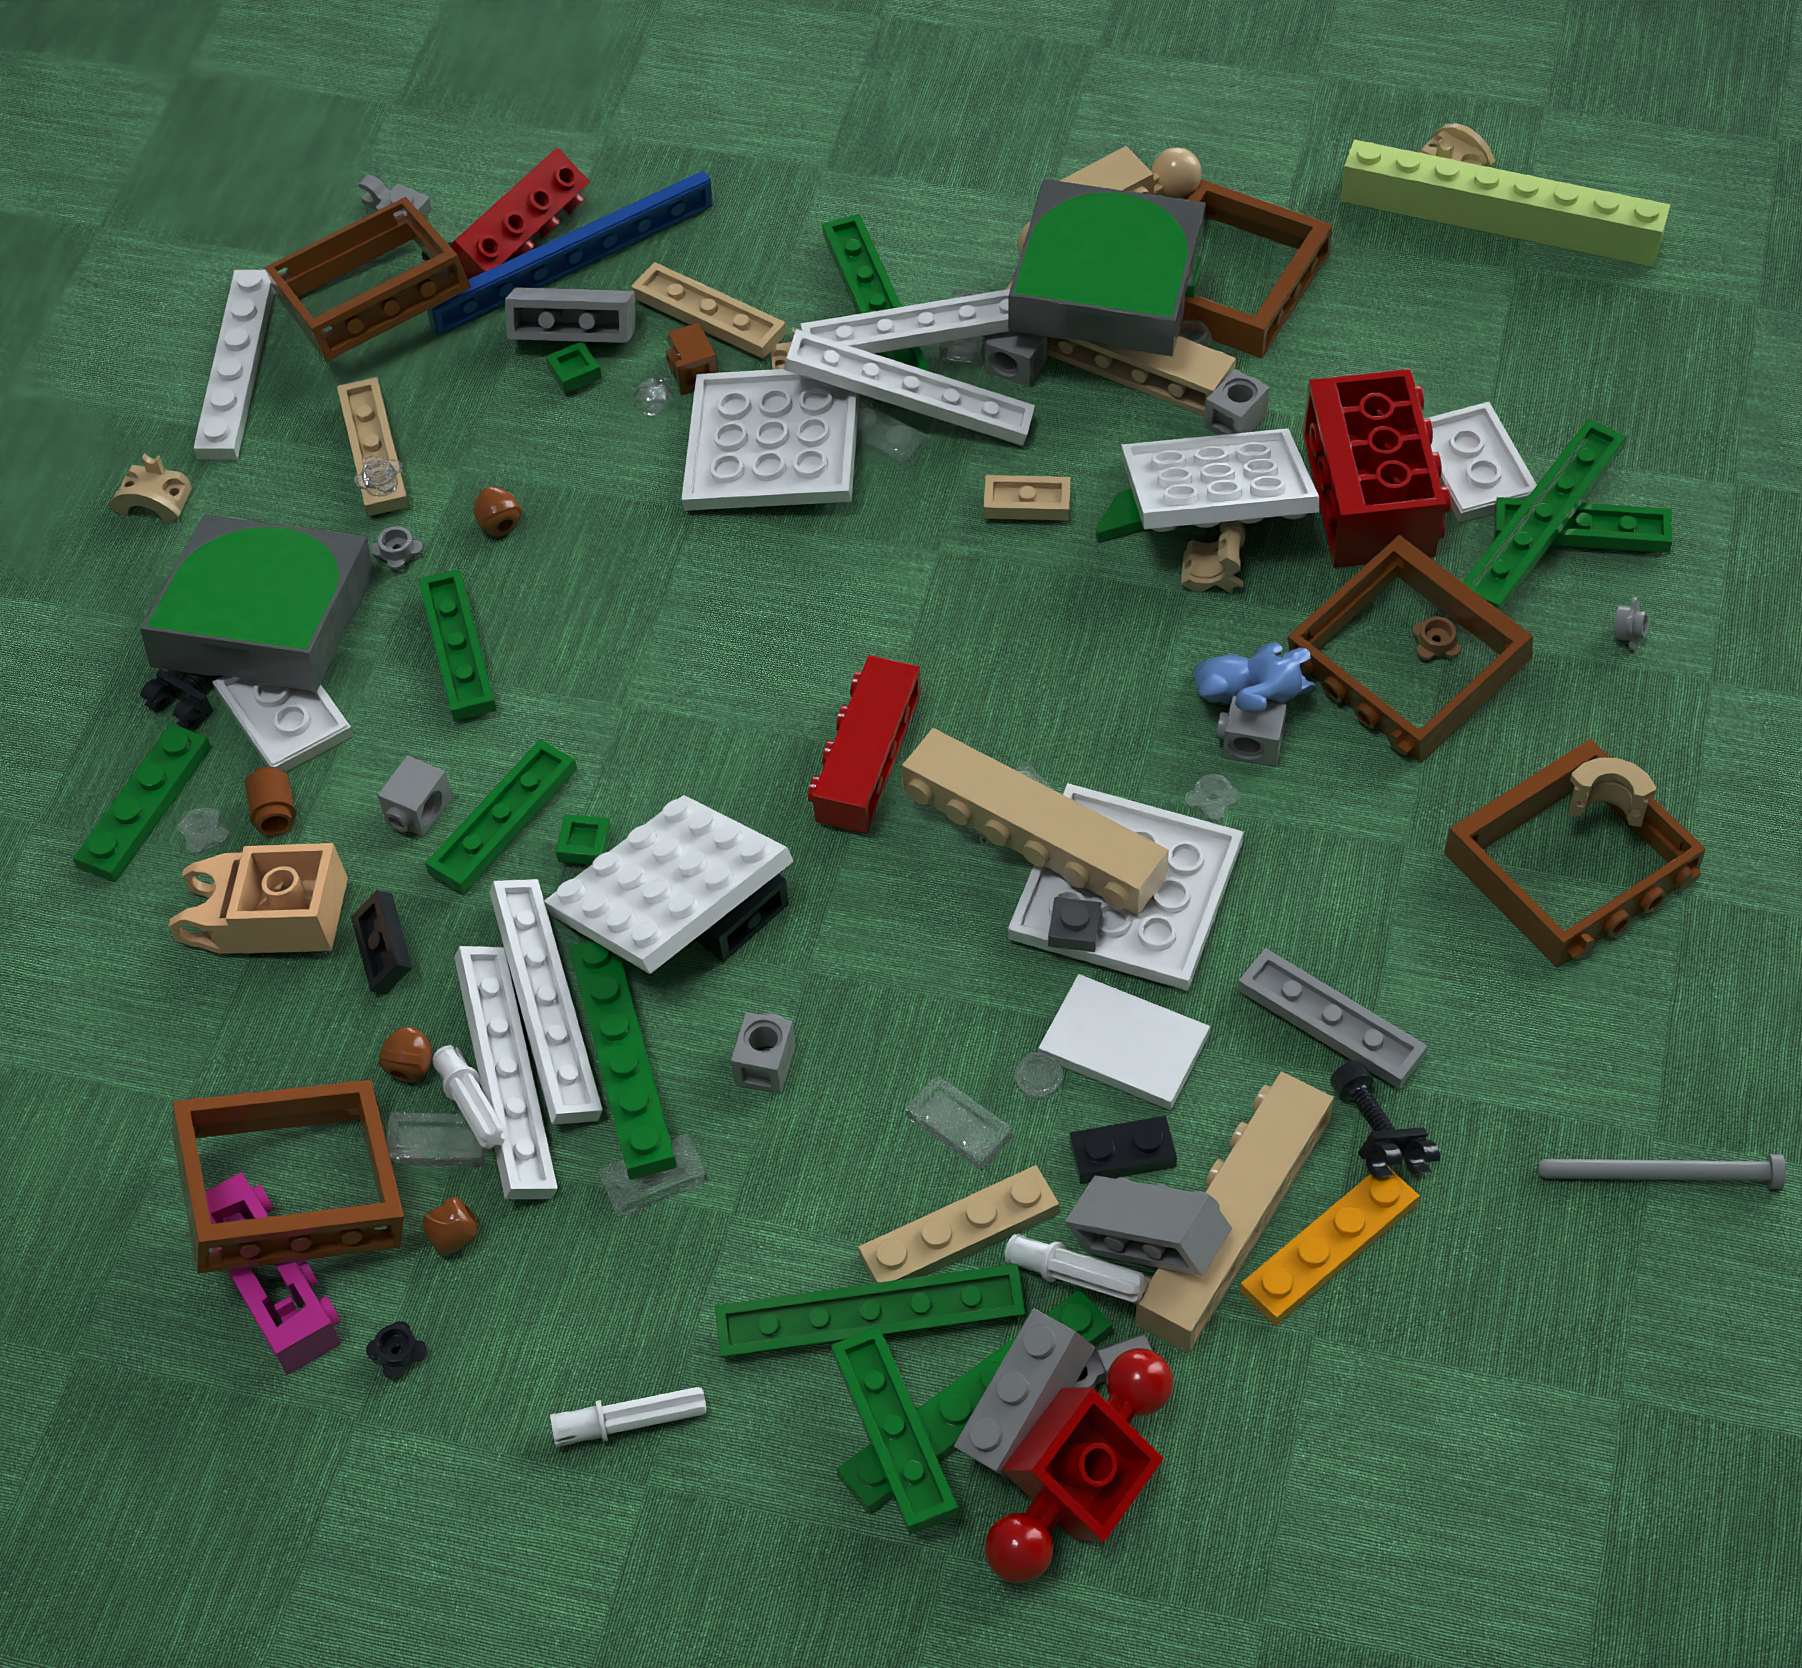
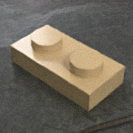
M985 476L984 518L1069 521L1070 477Z

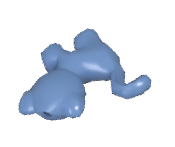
M1272 642L1257 647L1254 656L1250 659L1235 654L1205 659L1194 667L1192 674L1199 695L1209 702L1231 704L1233 696H1236L1235 705L1238 709L1246 712H1263L1267 707V699L1283 704L1297 695L1312 691L1315 688V684L1306 680L1300 669V663L1311 659L1310 652L1306 648H1297L1284 653L1281 658L1276 655L1281 654L1283 648L1280 643Z

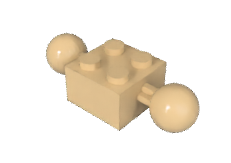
M1125 146L1060 181L1156 196L1161 194L1164 197L1182 199L1191 195L1199 186L1202 169L1198 158L1191 151L1174 147L1161 152L1154 160L1150 171ZM1031 221L1024 225L1018 235L1017 249L1019 255H1021Z

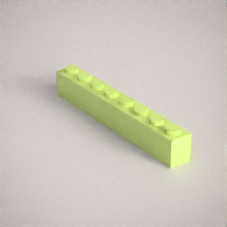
M1359 140L1353 141L1344 165L1340 200L1341 202L1655 267L1670 209V204Z

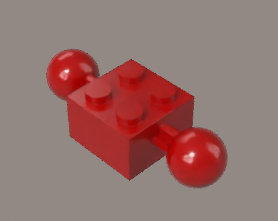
M1135 1348L1127 1350L1116 1357L1107 1373L1106 1385L1110 1396L1107 1401L1093 1387L1061 1388L1001 1469L1033 1502L1025 1513H1011L998 1519L986 1535L984 1545L985 1557L991 1570L998 1577L1016 1584L1028 1583L1039 1578L1047 1570L1053 1557L1054 1548L1050 1532L1056 1524L1073 1540L1105 1542L1164 1458L1129 1423L1135 1416H1148L1158 1412L1167 1404L1171 1397L1174 1384L1172 1371L1166 1360L1158 1353L1149 1349Z

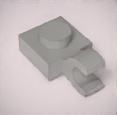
M367 174L358 184L359 188L367 191L361 198L362 203L368 207L375 208L376 211L404 197H407L423 217L432 209L430 197L397 183L392 190H389L380 179L370 174ZM404 208L393 213L394 217L402 213L407 216Z

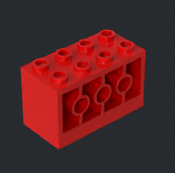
M1411 369L1309 379L1302 435L1313 483L1319 495V509L1333 568L1368 564L1398 535L1402 536L1428 557H1436L1439 539H1444L1445 537L1443 516L1444 513L1450 512V493L1447 486L1441 487L1439 479L1442 473L1441 458L1438 452H1432L1433 430L1431 420L1429 418L1424 419L1423 389L1421 385L1415 386Z

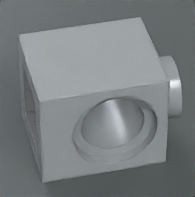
M1014 331L985 335L981 347V352L985 354V372L1030 387L1047 361V337Z
M1234 369L1206 399L1204 428L1217 435L1252 432L1267 416L1270 387L1261 383L1258 379L1249 377Z
M1233 696L1229 713H1220L1216 739L1224 740L1223 758L1276 767L1284 733L1287 705L1267 701V707L1263 712H1246L1237 708L1235 705L1236 696Z
M407 755L379 792L378 798L384 819L392 828L400 832L408 830L424 837L452 799V794L444 770Z
M750 1012L745 1013L731 1058L735 1085L781 1094L796 1046L792 1020L784 1019L782 1016L774 1013H763L761 1015ZM763 1046L773 1047L768 1051H757L758 1048Z

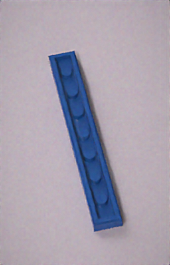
M704 170L469 279L470 289L427 310L430 327L436 335H440L504 305L506 297L514 288H540L712 207L710 177Z

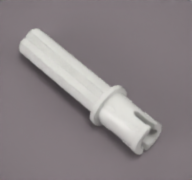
M448 1045L438 1049L432 1058V1064L443 1079V1091L446 1096L451 1100H455L481 1147L491 1149L494 1145H502L506 1138L503 1132L504 1127L480 1088L481 1078L478 1072L472 1067H468L458 1047L454 1050V1046Z
M1014 1234L1006 1245L1005 1260L1007 1264L1018 1263V1267L1040 1273L1042 1278L1049 1282L1060 1279L1130 1302L1140 1301L1143 1292L1147 1288V1282L1144 1280V1275L1141 1272L1066 1250L1065 1245L1060 1242L1054 1241L1051 1244H1046L1021 1234Z
M700 1387L607 1406H602L601 1400L596 1401V1406L550 1414L555 1446L558 1448L576 1442L602 1438L603 1442H607L608 1434L700 1416L706 1413L707 1407L704 1391Z

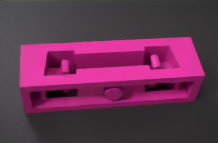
M242 1172L205 1192L211 1224L268 1217L267 1213L274 1210L261 1184L251 1188ZM216 1247V1248H213V1249H214V1250H221V1247ZM306 1260L272 1264L291 1297L289 1296L274 1305L282 1322L278 1327L274 1323L278 1318L252 1269L247 1267L226 1270L286 1375L341 1344L333 1327L339 1324L341 1320L329 1298L325 1296L318 1300L311 1288L316 1286L318 1281ZM304 1305V1308L300 1311L297 1310L296 1306L299 1308Z

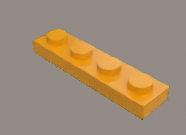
M1393 1171L1394 1176L1374 1177L1372 1174L1368 1175L1242 1281L1240 1293L1274 1326H1277L1418 1205L1420 1195Z

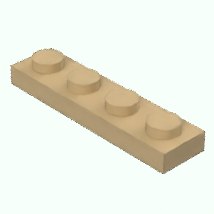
M656 262L631 286V290L635 291L636 300L690 325L699 322L703 331L762 359L787 334L786 322Z
M375 377L337 386L367 516L409 507L378 378Z
M1037 1165L858 1246L859 1256L874 1283L922 1277L1059 1214V1202Z

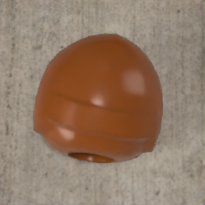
M497 486L484 488L476 497L473 506L474 516L479 527L495 537L511 533L517 527L519 518L522 515L517 499L509 491Z
M411 1026L402 1027L394 1031L385 1040L379 1054L378 1064L395 1080L415 1083L420 1081L430 1068L433 1057L432 1046L427 1037L418 1029Z
M455 1196L445 1199L441 1206L434 1208L430 1213H425L422 1222L426 1238L432 1244L437 1254L441 1256L452 1255L462 1250L478 1234V1222L473 1212L459 1197Z

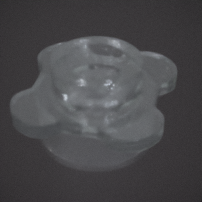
M651 378L641 383L633 394L636 402L633 404L635 410H643L646 415H655L667 409L674 400L671 390L668 388L672 383L670 378Z
M377 456L366 457L362 461L363 469L361 473L354 478L356 487L365 489L368 494L375 497L387 496L394 492L398 486L397 474L403 470L402 463L397 459L387 461Z
M1208 774L1201 777L1195 785V791L1188 792L1185 797V803L1189 808L1199 809L1212 822L1223 820L1225 811L1231 805H1236L1240 801L1239 791L1236 788H1232L1230 782L1218 774ZM1209 797H1214V798H1217V799H1216V800H1210Z
M196 808L188 812L183 820L179 822L177 831L179 835L185 836L187 840L186 849L190 854H201L205 849L211 848L215 844H224L229 839V830L226 827H222L219 821L221 815L218 810L214 808Z

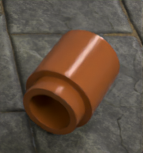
M261 767L255 770L244 781L250 821L256 826L258 832L263 835L275 836L283 834L292 827L293 819L296 816L289 776L285 771L274 767Z

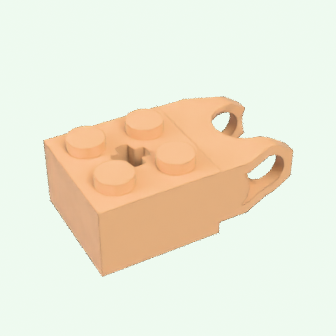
M334 843L244 846L241 853H223L194 862L184 868L182 877L187 883L188 891L209 899L197 907L187 908L170 918L168 927L175 941L218 954L332 951L348 880ZM207 875L211 877L215 881V883L209 884L201 882L198 879H196L195 876ZM190 925L206 931L203 933H192L183 929L182 926Z

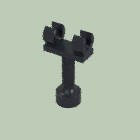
M160 669L156 673L157 678L148 681L140 693V697L147 700L144 705L155 712L165 709L170 703L172 696L179 699L180 702L174 708L172 715L179 719L176 723L177 725L190 731L195 730L203 721L204 716H208L213 711L206 694L199 691L205 682L211 678V676L190 673L182 681Z
M1351 1061L1339 1067L1330 1078L1331 1086L1342 1101H1354L1373 1130L1358 1151L1360 1157L1366 1159L1369 1172L1374 1177L1394 1176L1387 1166L1402 1165V1156H1404L1405 1164L1410 1172L1414 1174L1432 1172L1423 1159L1425 1162L1440 1161V1152L1432 1140L1426 1139L1428 1133L1425 1128L1395 1129L1370 1092L1374 1080L1364 1063L1361 1061Z

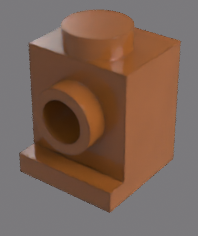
M699 322L668 332L667 340L671 349L665 351L666 360L672 374L676 373L678 391L681 396L694 392L696 374L718 373L716 354Z

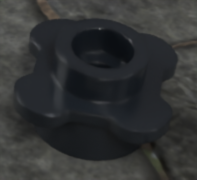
M398 1321L382 1328L375 1336V1339L368 1343L366 1353L369 1359L377 1360L382 1365L383 1374L386 1378L395 1380L401 1378L404 1374V1369L413 1362H420L425 1359L427 1346L423 1341H417L414 1338L409 1324ZM395 1347L401 1348V1352L398 1354L392 1353V1350Z

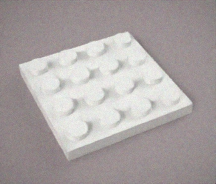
M783 369L696 374L681 498L684 510L851 502L860 394Z
M1288 428L1121 445L1122 462L1144 529L1166 532L1175 529L1176 526L1196 525L1206 528L1216 526L1220 522L1238 520L1243 523H1256L1263 518L1276 516L1298 519L1304 517L1307 513L1319 512V495Z
M1067 783L1063 793L1064 796L1168 849L1167 877L1137 916L1124 908L1118 909L1111 906L1102 896L1085 887L1079 888L1071 885L1062 875L1045 866L1039 867L1034 865L1008 927V939L1188 991L1241 848L1244 831ZM1054 897L1101 902V917L1095 952L1048 947V933Z
M683 795L679 799L669 802L662 812L645 825L632 830L628 837L612 850L599 855L591 866L575 878L562 883L554 894L544 900V903L551 916L651 974L794 861L786 846Z

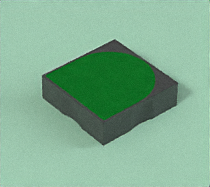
M1043 179L1008 295V331L1065 340H1091L1115 348L1173 357L1184 314L1185 292L1193 279L1203 240L1206 203Z
M204 514L140 628L150 667L207 676H235L261 684L317 692L338 649L341 632L355 615L374 576L367 537Z

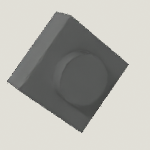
M1054 897L1048 933V947L1095 952L1101 917V902Z

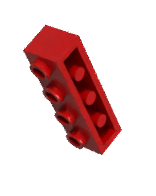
M558 147L450 245L458 255L468 280L511 260L513 257L516 258L531 251L535 247V244L531 241L539 233L544 238L548 236L560 224L561 221L557 218L559 214L565 210L570 215L586 199L581 193L591 181Z
M868 655L863 670L854 673L850 687L851 700L848 706L842 705L836 723L837 735L834 741H827L822 757V765L824 767L821 775H814L810 783L808 801L813 803L815 822L865 834L868 833L921 695L920 666Z

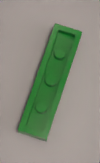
M1496 498L1494 540L1526 499ZM1582 503L1551 545L1670 553L1673 542L1672 509Z
M456 569L419 578L418 581L453 721L497 711L461 570Z
M169 723L72 858L77 869L114 883L117 882L211 749L208 737Z
M539 739L426 861L425 865L428 874L464 894L577 770L575 758Z
M880 1327L832 1344L831 1348L834 1359L909 1535L959 1516L958 1505Z

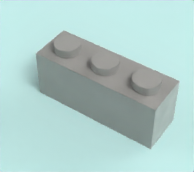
M514 288L505 299L507 339L628 343L636 331L635 291Z
M1096 1175L1064 1221L1088 1254L1203 1276L1232 1230V1227L1219 1210V1203L1211 1195L1203 1191L1187 1192L1171 1189L1163 1184L1153 1186L1136 1183L1124 1177L1113 1179Z
M1033 1308L954 1447L1013 1482L1001 1469L1061 1388H1073L1095 1346L1076 1331Z

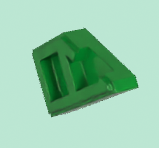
M1131 489L1118 492L1096 527V539L1098 542L1145 530Z

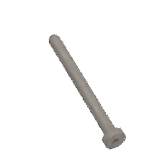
M1768 1154L1766 1161L1543 1159L1538 1162V1175L1545 1179L1767 1181L1769 1189H1783L1786 1179V1167L1783 1154Z

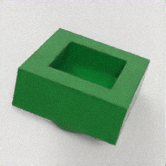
M583 341L546 356L548 369L564 393L602 378L600 366Z
M564 814L556 847L558 862L592 865L599 855L606 853L611 832L610 819L607 817Z

